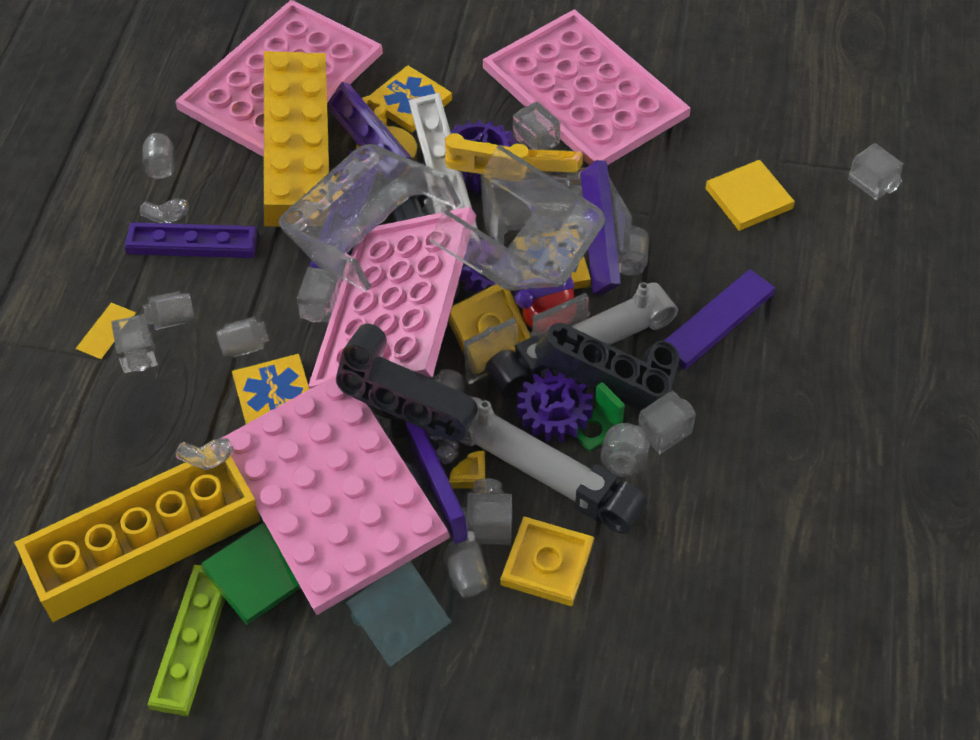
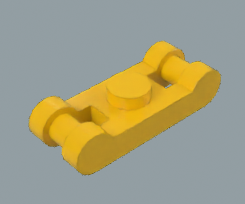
M457 133L449 134L445 138V150L447 151L445 153V165L449 169L521 180L527 175L528 148L523 144H514L508 147L464 140L463 136Z

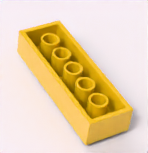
M264 51V226L324 227L330 209L326 53Z
M225 444L14 543L43 607L52 622H55L260 522L261 519L256 508L257 504L254 496Z

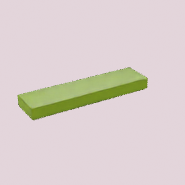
M194 564L147 704L150 710L182 716L189 715L225 601L223 595L201 569V565Z

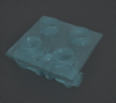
M410 561L383 576L346 602L352 611L349 613L352 621L357 626L361 625L389 667L451 623Z

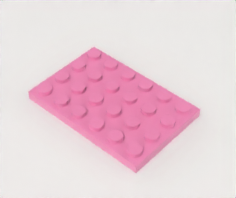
M290 0L175 101L177 110L264 157V51L326 53L328 103L341 82L351 84L383 54L382 45Z
M575 9L483 59V68L573 151H581L584 157L583 160L589 166L596 160L607 161V165L690 116L691 108Z
M471 207L359 230L308 387L310 389L337 374L343 349L358 327L368 323L376 325L386 335L387 344L383 358L428 378L433 377L476 214Z
M336 375L219 439L221 445L225 444L254 496L258 512L316 615L450 538L447 528L368 405L343 393L336 384Z

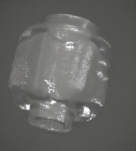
M620 423L612 426L606 432L601 449V461L605 468L615 475L624 477L632 476L642 471L647 463L650 449L648 435L639 426L630 423Z

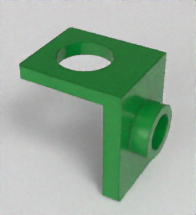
M603 382L596 386L595 407L592 412V419H588V423L599 425L602 433L598 437L589 438L578 428L577 437H575L588 452H591L622 431L625 405Z

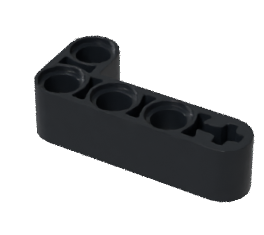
M368 323L359 326L342 351L336 375L338 388L348 396L451 441L463 439L478 413V406L473 398L383 358L387 344L385 333L373 324Z
M564 323L551 325L535 346L536 357L545 366L594 389L603 382L623 403L641 411H650L670 392L679 363L678 350L667 341H657L640 359H637Z

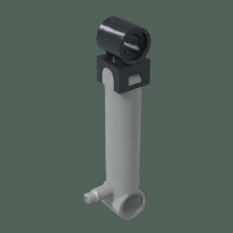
M643 282L638 285L633 298L571 327L608 345H612L648 327L653 330L665 327L676 317L678 308L658 283L652 282L647 284ZM536 335L515 344V352L512 350L500 351L486 363L485 370L503 397H516L518 393L522 392L524 382L533 383L534 374H537L542 379L545 378L546 370H550L552 375L556 371L542 364L536 357L535 346L539 342V338Z
M471 397L478 406V413L463 439L459 440L460 443L471 447L477 445L575 501L576 510L595 521L599 518L609 529L621 534H625L630 530L648 504L646 496L637 487L627 482L617 483L616 475L596 464L592 469L496 416L490 402Z

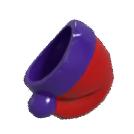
M569 271L530 281L518 287L515 302L519 307L523 308V320L527 326L537 331L546 332L551 325L555 323L566 324L570 320L575 307L574 282Z

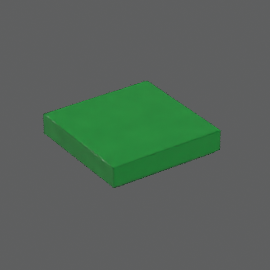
M264 523L208 558L201 565V569L246 625L301 588Z

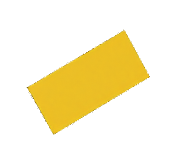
M110 303L76 349L102 359L136 312Z

